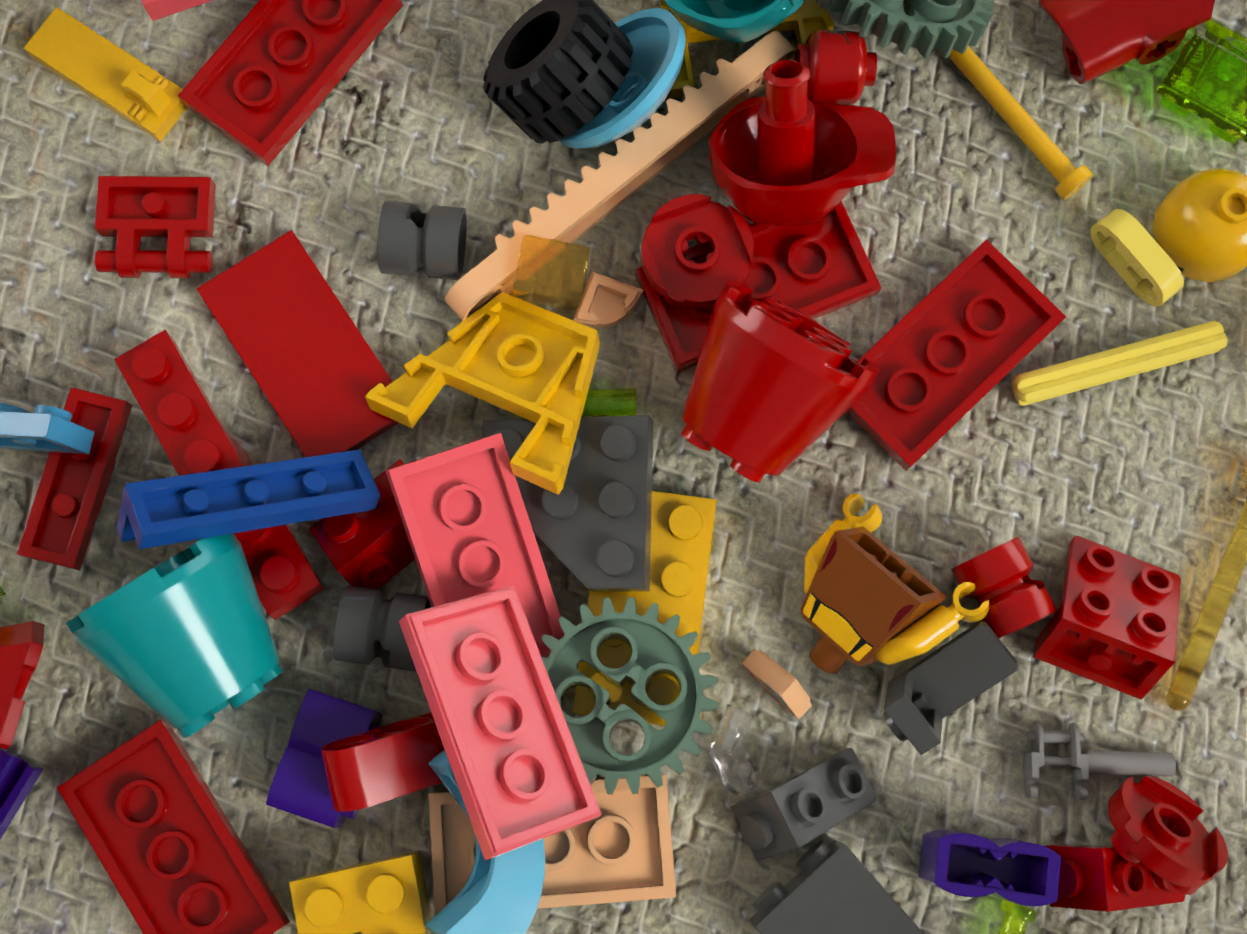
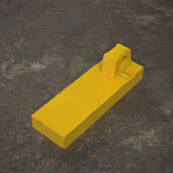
M58 7L53 10L23 48L33 60L160 143L187 109L178 97L183 88L166 79Z

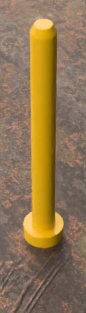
M969 46L963 54L953 49L951 50L950 60L1060 183L1054 191L1063 201L1077 193L1093 178L1094 174L1085 164L1079 168L1073 165Z

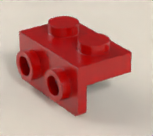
M399 459L388 469L403 465L404 463ZM386 471L374 478L381 495L375 510L322 518L309 528V531L337 571L351 586L378 589L415 560Z

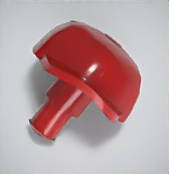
M781 60L770 64L764 70L766 96L746 99L721 118L715 130L711 133L707 159L710 160L712 175L723 194L749 221L763 225L813 224L822 220L853 187L887 180L894 174L896 166V140L894 127L887 116L871 107L837 104L836 102L815 103L809 101L808 80L811 75L809 68L805 64L794 60Z

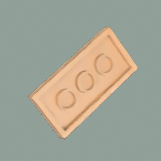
M662 774L663 786L659 788L655 786L649 776H640L638 794L634 795L629 788L627 779H618L613 795L607 794L605 779H598L593 782L591 788L602 815L543 839L545 874L537 909L676 897L666 774ZM450 792L428 794L435 915L463 889L471 875L476 856V839L472 824Z

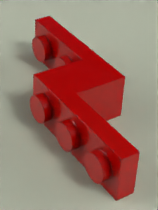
M166 330L114 359L178 476L254 465L246 450L224 428L175 340ZM288 524L234 533L242 545L259 599L267 614L274 620L326 590Z

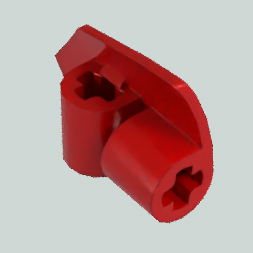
M1039 0L1038 4L1054 20L1064 35L1062 51L1070 74L1076 82L1085 84L1128 64L1130 60L1135 58L1141 65L1150 64L1164 58L1181 44L1187 30L1211 19L1215 0Z

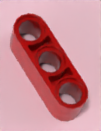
M431 711L330 742L321 748L332 806L335 811L347 812L364 809L442 783L428 764L444 750Z

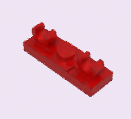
M70 388L64 410L73 414L72 423L94 431L89 454L49 452L17 555L81 570L133 405L125 400Z

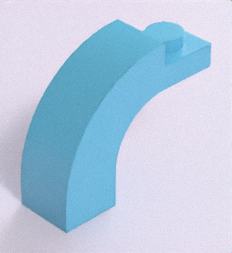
M444 749L428 764L468 816ZM475 835L476 856L467 883L460 893L427 922L425 926L431 934H525L535 915L542 893L545 874L544 840L541 839L485 861Z

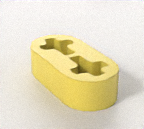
M1114 209L1091 227V239L1097 250L1133 292L1145 303L1154 307L1161 306L1183 288L1184 278L1177 265L1139 221L1127 211Z

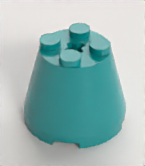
M235 534L200 539L186 550L152 568L66 622V625L82 647L174 729L177 728L183 738L194 734L215 719L214 714L229 704L232 709H235L246 703L265 689L264 684L283 672L279 665L280 659L242 545Z

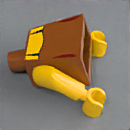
M850 494L845 498L843 502L845 518L842 521L836 519L808 549L805 555L804 592L806 597L800 608L801 615L821 634L810 651L809 657L817 667L831 674H837L847 659L858 666H864L876 661L892 665L925 654L959 629L958 621L978 622L987 615L989 610V600L983 602L975 610H968L961 606L960 600L975 589V584L971 582H964L956 587L952 596L953 604L948 607L940 605L947 596L871 533L882 522V512L878 504L871 506L866 515L855 516L865 503L861 494Z

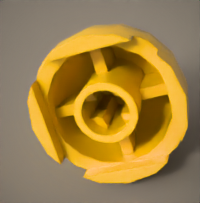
M1220 168L1196 172L1174 186L1157 207L1154 213L1152 231L1154 239L1174 263L1184 269L1181 271V274L1189 279L1205 282L1221 281L1234 277L1247 267V176L1245 174Z

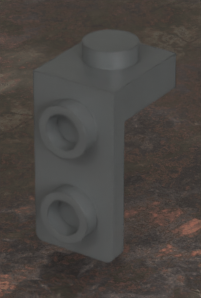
M979 621L888 682L884 704L885 711L883 713L885 721L900 741L905 742L909 740L919 754L922 755L941 743L942 719L1016 672L1018 668L1017 660L985 621Z
M847 748L787 782L747 797L731 806L739 823L740 833L744 841L750 846L756 860L760 861L802 847L874 803L877 797L854 750Z

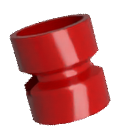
M1019 536L951 569L958 585L964 582L975 584V589L964 597L976 599L979 604L977 608L983 602L989 600L988 613L980 621H985L998 638L1022 629L1057 611L1043 581L1030 579L1028 574L1034 564Z

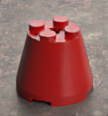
M728 280L715 301L682 414L686 425L681 435L688 442L702 450L711 451L714 447L731 457L733 460L730 466L737 473L751 481L760 483L765 474L779 476L869 390L880 369L873 361L864 358L861 364L855 362L849 357L853 351L849 347V342L802 312L780 300L776 302L767 297H763L761 301L751 299L750 296L754 289L747 284Z

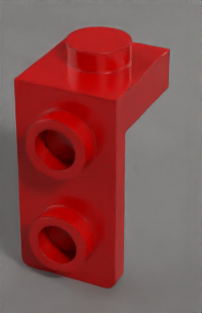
M1069 844L1045 846L1061 856L1058 898L1056 902L1050 904V907L1110 912L1178 903L1185 900V895L1174 889L1167 880L1152 872L1141 862L1132 863L1125 860L1113 846Z

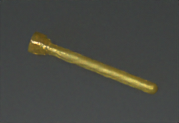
M1246 466V469H1245V471H1244V473H1243V476H1244L1246 479H1247V466ZM1247 498L1167 693L1166 702L1173 710L1182 711L1190 705L1246 566Z

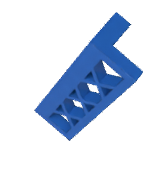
M360 449L126 483L124 485L116 529L121 542L136 540L138 548L145 549L375 510L381 495Z

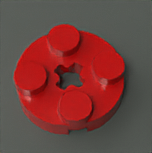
M702 194L680 196L662 205L653 215L651 223L646 228L641 245L642 268L650 285L656 292L664 296L666 302L676 308L712 307L715 305L716 299L728 280H735L741 283L746 282L754 253L753 235L742 214L729 204L728 207H725L721 203L711 201V196ZM696 239L700 246L709 245L712 252L706 255L705 263L696 264L694 260H687L683 256L688 250L689 240Z
M1144 776L1139 783L1133 782V777L1126 779L1110 797L1108 813L1110 821L1116 830L1110 838L1114 849L1129 862H1141L1152 872L1167 880L1178 892L1184 895L1194 894L1201 886L1210 882L1225 867L1228 860L1226 843L1218 828L1215 827L1208 833L1204 825L1197 819L1204 810L1191 797L1174 785L1152 776Z

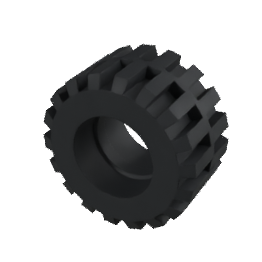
M542 0L523 14L497 45L484 73L483 80L485 83L483 89L488 95L487 97L535 142L541 144L546 141L549 143L557 142L565 136H571L587 125L609 104L625 81L624 77L630 70L633 46L626 35L594 0Z

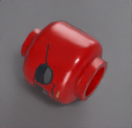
M815 30L809 35L806 43H799L797 45L795 61L805 64L811 73L808 80L809 101L815 103L836 102L837 104L850 105L860 99L864 86L874 85L877 72L876 52H867L865 39L859 36V32Z

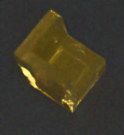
M532 235L523 236L510 295L527 302L575 311L581 302L590 247Z

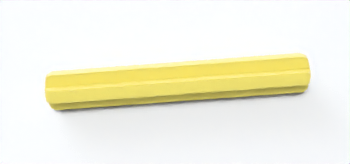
M1210 321L1019 374L1011 381L1012 391L1017 403L1026 406L1213 354L1225 348L1228 340L1224 333L1223 325L1218 321Z

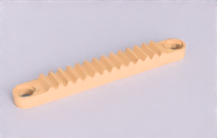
M773 31L759 40L732 63L721 58L718 59L715 64L714 75L703 71L699 74L697 88L689 85L684 86L681 102L669 98L665 104V114L661 115L655 112L649 118L648 129L639 126L633 130L631 143L621 138L616 140L615 156L601 152L598 155L597 170L586 165L582 167L581 183L567 179L564 182L565 195L563 197L549 193L547 195L548 209L546 211L533 206L529 209L531 222L528 225L515 220L512 223L514 234L512 238L501 234L495 236L497 250L459 279L447 293L445 302L464 321L500 293L510 294L714 131L721 118L736 105L746 99L755 98L766 89V81L763 76L764 70L770 64L781 60H795V47L780 31Z

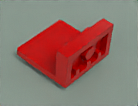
M1074 536L1068 545L1060 608L1036 638L1033 657L1142 700L1175 663L1180 576L1080 536Z

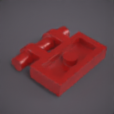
M98 176L95 230L102 237H117L116 250L96 251L95 267L97 272H117L120 278H139L141 273H168L170 278H190L191 273H211L213 269L211 251L190 250L191 237H213L216 185L211 177ZM141 237H167V250H141Z

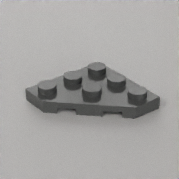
M649 415L581 417L564 487L559 495L515 476L533 532L577 579L592 592L650 591L653 420ZM527 419L483 420L482 438L501 433L511 461L536 423Z

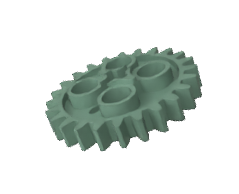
M830 0L828 9L834 12H845L841 21L843 25L858 24L861 26L859 36L862 38L871 34L878 36L879 46L882 48L893 42L898 44L901 54L904 55L908 53L910 47H913L924 58L929 57L932 49L944 58H948L952 49L963 54L968 45L974 47L977 45L993 15L991 9L994 5V0Z
M608 597L603 600L602 615L594 617L591 610L585 604L580 605L582 623L575 626L563 616L558 619L564 633L560 640L543 634L541 639L551 653L548 658H541L589 783L592 785L597 775L605 778L607 794L613 795L618 779H627L629 788L634 795L638 794L640 776L647 774L655 786L659 788L663 786L660 768L667 765L671 770L681 775L684 772V768L678 754L684 751L698 757L702 752L691 738L693 733L711 735L713 731L711 725L699 718L701 712L717 710L719 705L718 702L703 697V690L709 689L718 683L717 677L700 675L699 669L710 661L711 655L710 653L692 655L690 648L698 638L697 632L694 631L679 638L675 632L679 625L680 616L676 614L664 624L658 622L657 603H653L645 615L642 616L636 614L634 597H629L623 613H615L613 604ZM612 638L625 641L632 651L629 662L617 669L608 668L598 660L600 646ZM581 661L588 663L617 687H621L626 681L632 683V698L647 710L662 718L666 723L665 728L662 730L654 728L625 704L619 705L616 710L609 708L608 705L611 698L608 691L579 672L577 664ZM660 673L668 674L676 679L680 687V694L673 703L658 705L649 699L645 686L654 675ZM576 686H585L591 689L596 696V704L593 711L582 718L568 716L562 707L565 693ZM622 722H633L640 726L645 735V742L637 753L622 755L611 747L610 734L616 725Z

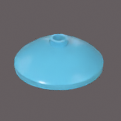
M661 8L645 9L615 23L633 46L630 70L624 77L625 81L609 104L591 122L583 126L576 133L560 139L559 141L563 145L575 149L605 145L637 129L658 110L680 72L685 51L686 38L684 28L671 12Z

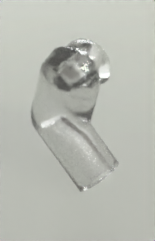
M727 704L710 744L708 756L721 784L731 793L747 795L758 789L762 779L759 767L753 765L743 746V741L754 715Z

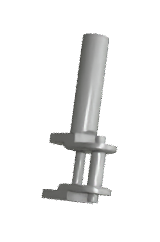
M1033 722L1031 731L1027 732V740H1031V752H1023L1024 791L1027 798L1038 797V787L1034 786V780L1040 778L1039 767L1044 765H1067V767L1072 768V787L1075 799L1086 800L1088 798V790L1083 788V782L1089 780V774L1172 777L1176 772V760L1172 753L1087 750L1081 754L1080 742H1084V734L1080 733L1076 723H1070L1067 731L1043 730L1041 722ZM1044 743H1067V756H1044Z

